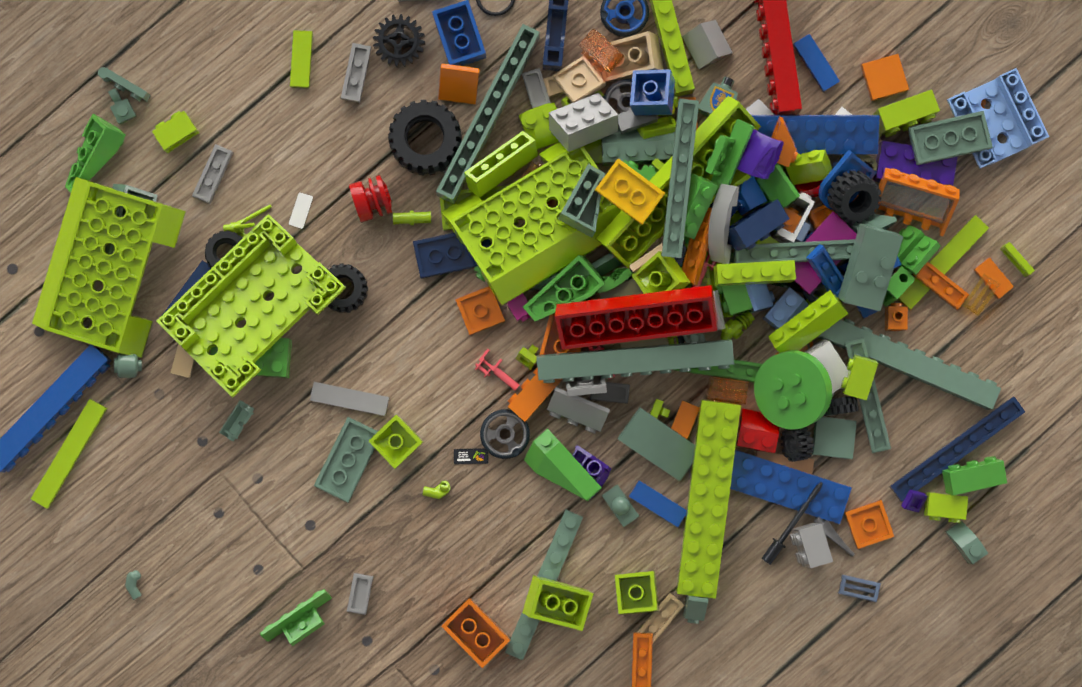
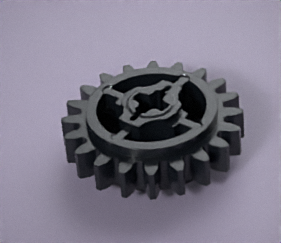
M400 14L399 19L392 15V21L385 18V25L379 22L381 30L375 29L374 31L378 36L373 37V40L378 43L373 44V47L379 49L376 51L377 56L382 55V62L388 59L389 66L392 62H395L396 68H398L400 62L406 67V61L413 64V57L419 59L417 52L423 53L424 51L420 46L425 45V41L420 39H423L425 35L424 33H419L422 27H416V20L410 23V16L403 20V16ZM396 28V30L394 31V33L388 34V36H386V34H387L391 29ZM404 28L411 31L414 38L405 35ZM398 38H402L400 44L396 43V41H398ZM384 43L394 48V54L385 48ZM412 46L407 53L402 54L405 48Z

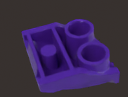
M754 129L737 169L754 177L768 179L779 160L784 142L766 136Z
M577 445L572 456L602 487L608 479L611 468Z

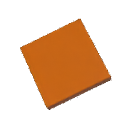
M899 54L861 64L871 101L909 90Z
M441 64L438 99L476 105L479 68Z
M489 286L455 299L469 335L505 322L495 294Z
M882 500L844 512L857 549L894 537Z

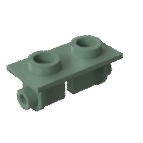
M239 400L219 433L234 442L235 439H238L243 425L254 414V408Z

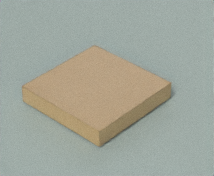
M584 55L553 74V79L572 103L589 97L606 86L604 80Z

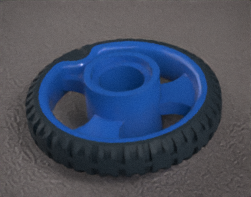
M603 0L600 8L601 21L605 28L614 35L620 37L633 36L639 33L648 21L649 6L647 1L638 0L643 11L642 19L638 20L634 17L635 9L633 2L636 0L621 1L614 10L608 8L611 0ZM621 9H627L629 10L630 14L627 16H623L620 14L619 11ZM616 18L619 23H628L630 29L616 28L610 21Z

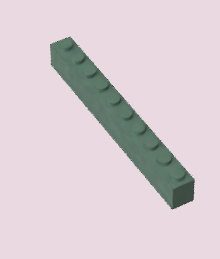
M522 24L436 190L438 197L455 204L466 182L464 172L475 165L540 39L539 31Z
M844 319V321L839 320L817 337L826 339L831 344L847 350L845 341L864 337L869 359L876 360L878 364L986 410H993L1001 388L996 386L997 383L992 380L986 379V381L979 379V375L973 372H968L967 374L962 372V368L959 366L943 364L944 360L934 356L929 358L925 356V352L915 349V351L910 350L907 344L899 341L896 344L890 341V337L883 334L875 335L872 333L873 330L864 326L862 328L854 326L855 322Z
M731 339L537 355L538 379L543 380V383H553L555 379L561 378L563 382L574 381V377H582V380L594 379L593 376L601 375V378H612L613 374H621V377L632 376V373L640 372V375H650L652 371L659 370L660 374L671 373V369H679V372L691 371V368L699 367V370H710V366L726 369L734 364L733 343Z

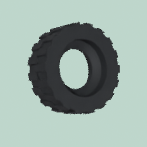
M219 231V233L213 234L205 246V259L208 266L212 268L220 260L216 253L220 245L230 244L234 247L242 237L230 231Z

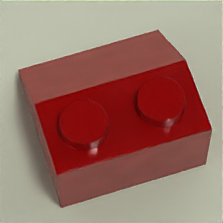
M742 408L736 446L774 454L779 437V426L770 422L762 412Z

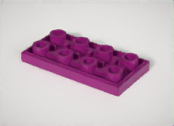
M832 212L805 242L856 239L857 234ZM833 260V262L835 263V265H837V264L841 261V260ZM809 261L795 262L796 280L794 282L809 295L821 280Z

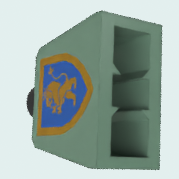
M724 77L721 85L713 83L700 102L698 113L709 117L727 96L737 100L738 93L731 90L734 80Z

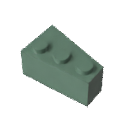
M588 164L558 220L591 238L596 232L601 195L595 189L605 177L604 172Z

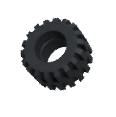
M850 170V173L844 172L843 176L836 177V182H832V188L828 190L830 195L827 196L832 210L844 221L855 224V222L862 223L864 219L866 221L870 219L869 216H873L875 209H878L880 206L878 202H881L879 186L861 171ZM860 191L858 197L849 203L851 196Z
M339 263L337 266L332 265V268H327V270L337 279L349 278L354 284V291L347 299L335 298L327 307L338 313L356 311L360 305L364 304V299L367 298L368 286L365 277L356 267L350 264L344 265V263Z

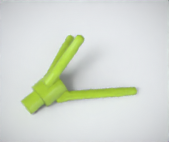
M268 205L240 221L224 225L223 230L235 232L238 236L244 237L247 235L244 233L245 228L255 226V223H244L272 208V206Z

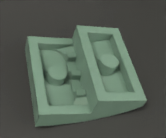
M822 417L815 422L812 455L853 459L857 421Z

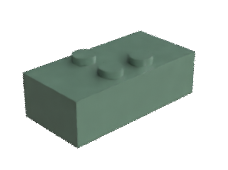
M860 224L838 298L844 303L881 311L903 236L896 232Z

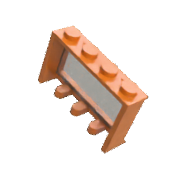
M885 167L878 188L881 190L879 195L881 202H878L880 205L878 209L885 211V216L893 217L894 214L903 216V223L906 225H910L912 219L922 222L921 228L923 230H929L930 225L940 227V236H944L958 204L960 189L952 185L937 183L935 180L919 178L915 174H906L897 169Z

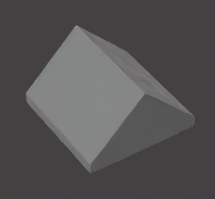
M716 20L700 23L682 36L698 70L733 54Z

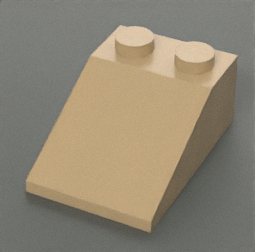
M650 31L598 46L602 77L605 83L632 79L633 70H663L658 35Z

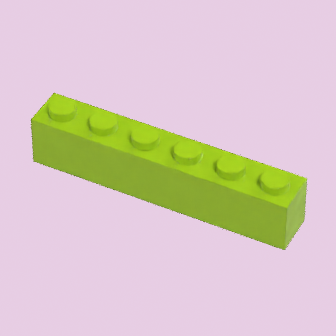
M649 0L667 69H671L675 79L674 96L680 97L692 94L695 87L672 0Z

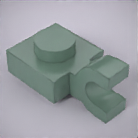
M115 88L108 91L115 103L110 108L118 124L136 117L128 99L122 100L118 90Z

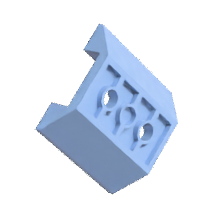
M1017 68L966 93L964 91L947 99L955 117L984 111L993 148L972 153L979 169L1027 149L1049 137ZM982 100L990 102L989 109L982 108ZM998 134L1006 136V143L1002 144L997 140Z

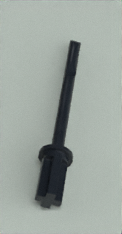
M823 482L816 485L809 495L807 502L802 505L778 540L773 538V543L761 558L766 563L771 565L781 550L786 548L783 542L800 520L809 503L819 493Z

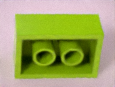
M931 89L878 108L873 115L880 116L879 137L885 135L888 138L896 135V132L901 129L905 132L908 131L909 127H913L918 123H921V125L930 123L932 119L936 118L935 115L940 109Z
M533 575L522 613L530 618L583 631L594 593L580 587Z

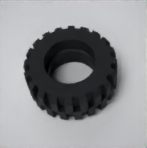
M421 100L419 103L413 101L410 102L408 107L403 106L400 109L401 112L394 115L393 123H390L388 140L393 156L403 168L405 167L411 173L416 172L418 175L424 176L425 174L435 175V172L445 171V168L450 165L462 142L460 125L455 115L445 105H439L437 101L433 100L431 102ZM423 121L436 123L443 132L441 147L428 155L415 153L407 141L409 130L415 124Z

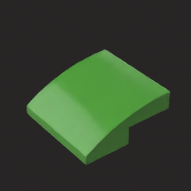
M616 268L610 276H601L605 285L596 293L605 292L617 287L633 273L628 268Z

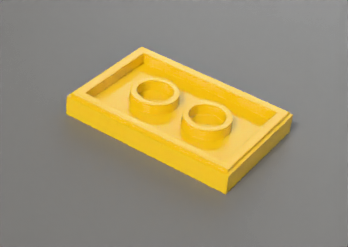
M619 158L595 189L597 193L641 225H643L665 195V192Z

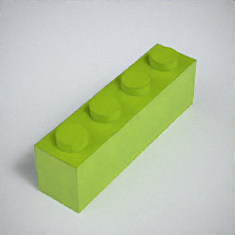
M522 131L465 171L464 174L468 188L478 197H481L538 156L535 140Z
M795 260L717 264L713 267L715 286L787 283L796 280Z
M829 290L768 337L779 353L791 350L799 351L849 313L839 298Z

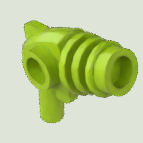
M747 311L743 315L735 317L734 321L732 319L725 323L726 328L721 329V339H738L743 334L742 329L747 330V327L755 320L753 315Z

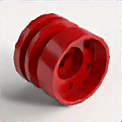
M380 175L376 176L378 185L375 186L371 178H368V188H365L361 181L349 184L361 223L372 220V210L375 209L380 217L383 216L382 207H385L387 214L392 213V200L387 185Z

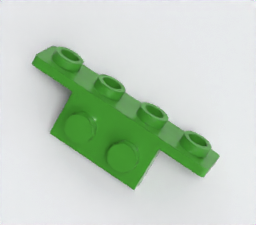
M740 119L736 120L730 137L720 135L716 140L712 156L707 161L705 171L713 174L711 181L718 185L715 195L721 184H731L754 130L753 125Z
M325 589L317 591L310 599L298 604L294 610L282 615L278 621L266 626L260 632L261 637L269 642L284 632L289 643L294 646L325 624L317 608L332 599L331 595Z

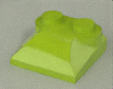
M554 102L527 110L519 115L524 132L535 140L537 150L559 142L549 130V112L557 109Z
M397 414L369 440L370 444L394 469L423 443L420 437Z

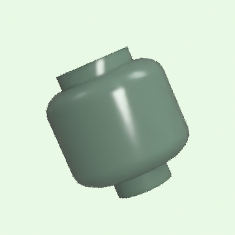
M119 353L117 358H114V373H117L119 378H135L138 371H142V360H138L136 354L126 355Z

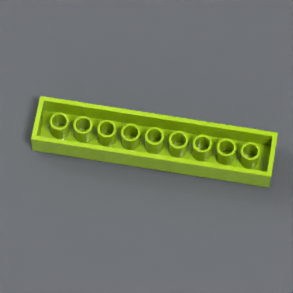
M727 96L698 127L695 134L691 173L707 178L710 181L712 180L713 174L705 171L707 161L712 156L716 140L720 135L730 137L737 119L753 125L756 130L761 127L739 101ZM672 157L649 180L665 192V195L643 225L621 211L596 238L628 269L664 232Z
M701 400L676 588L677 594L716 599L741 409L739 404Z

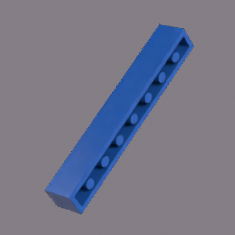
M90 344L0 438V472H10L16 466L15 462L19 457L23 458L30 451L28 448L33 443L36 444L42 439V433L46 429L50 430L56 424L55 420L60 415L63 416L70 409L69 405L73 401H78L83 396L82 392L85 388H90L97 381L96 377L109 369V363L112 360L97 346Z

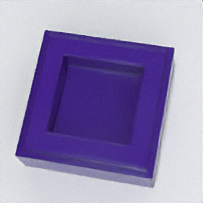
M910 489L901 506L906 510L919 513L928 496L925 493Z

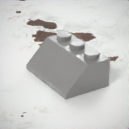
M557 387L547 408L550 411V416L560 419L561 416L568 419L567 423L578 426V424L586 426V431L594 434L596 431L601 432L610 411L608 408L577 395L568 396L567 391Z

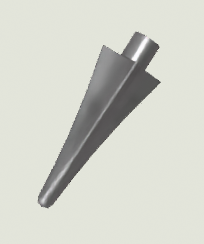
M819 516L814 519V523L822 524L825 536L838 544L850 556L853 557L855 555L828 520H822Z

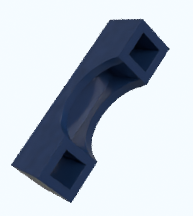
M549 0L543 70L560 71L562 69L568 0Z

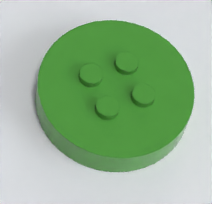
M791 350L776 354L761 365L754 382V395L760 411L770 422L785 429H801L817 422L826 413L832 399V383L826 368L817 358L803 351Z

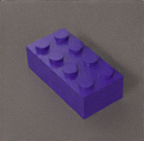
M882 141L878 145L876 157L877 173L874 175L873 181L880 183L886 167L897 169L906 174H915L919 178L926 180H935L943 185L953 186L958 157L917 166L912 145ZM887 181L886 183L890 185L907 187L890 181Z

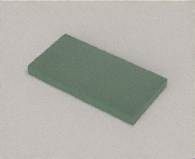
M984 111L908 128L917 166L993 148Z
M641 407L638 408L617 438L679 481L693 464L695 444Z
M347 417L314 486L349 503L375 450L369 440L378 431Z

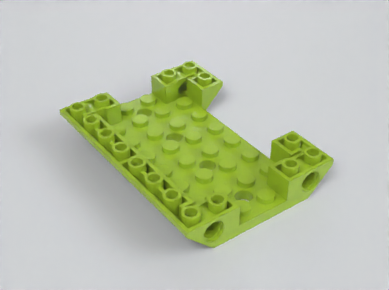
M558 142L539 153L544 165L486 200L482 201L473 193L441 212L461 244L465 245L480 268L483 278L502 306L567 267L578 255L585 256L602 244L596 238L622 211L601 196L596 232L592 238L558 220L586 166L590 164L599 169L584 146L568 152ZM549 200H556L558 205L554 208L547 205ZM522 219L525 221V225L518 228L514 225L515 221ZM489 239L492 241V245L485 248L481 245L482 241Z
M75 177L32 324L44 330L126 355L136 354L137 357L142 358L153 321L135 315L131 316L153 242L175 248L186 211ZM123 206L126 214L120 218L117 216L116 210L118 207ZM109 243L115 247L114 252L110 255L105 251V247ZM98 280L102 281L104 285L101 291H97L94 288V284ZM86 317L92 320L90 328H86L83 325V320Z
M267 214L156 322L233 398L261 371L255 362L309 310L319 315L346 287L320 262L318 263L277 221ZM295 267H302V271L299 274H293ZM268 293H274V298L271 301L265 300ZM240 320H246V325L243 328H237ZM212 347H218V352L215 355H209Z

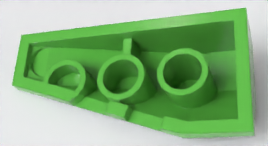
M578 255L527 302L523 308L534 321H538L554 314L557 304L580 302L592 297L605 283L586 257Z
M548 428L533 441L524 461L537 475L550 480L552 483L565 488L586 501L590 500L602 489Z

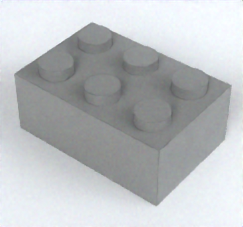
M596 93L549 112V130L565 149L570 152L618 132V114L599 93Z
M810 523L792 529L790 539L792 544L797 547L798 552L795 555L799 564L801 563L802 566L811 569L833 562L821 523Z

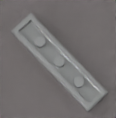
M314 382L310 401L386 416L389 397Z

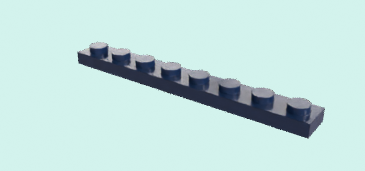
M1014 396L889 487L900 502L904 501L910 489L918 491L940 475L942 470L948 469V466L955 464L1025 413V410Z

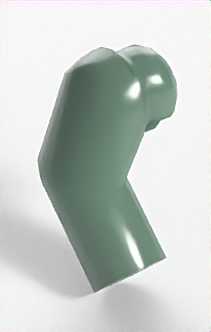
M137 570L127 574L125 587L133 600L142 596L136 586L137 580L141 578V574Z

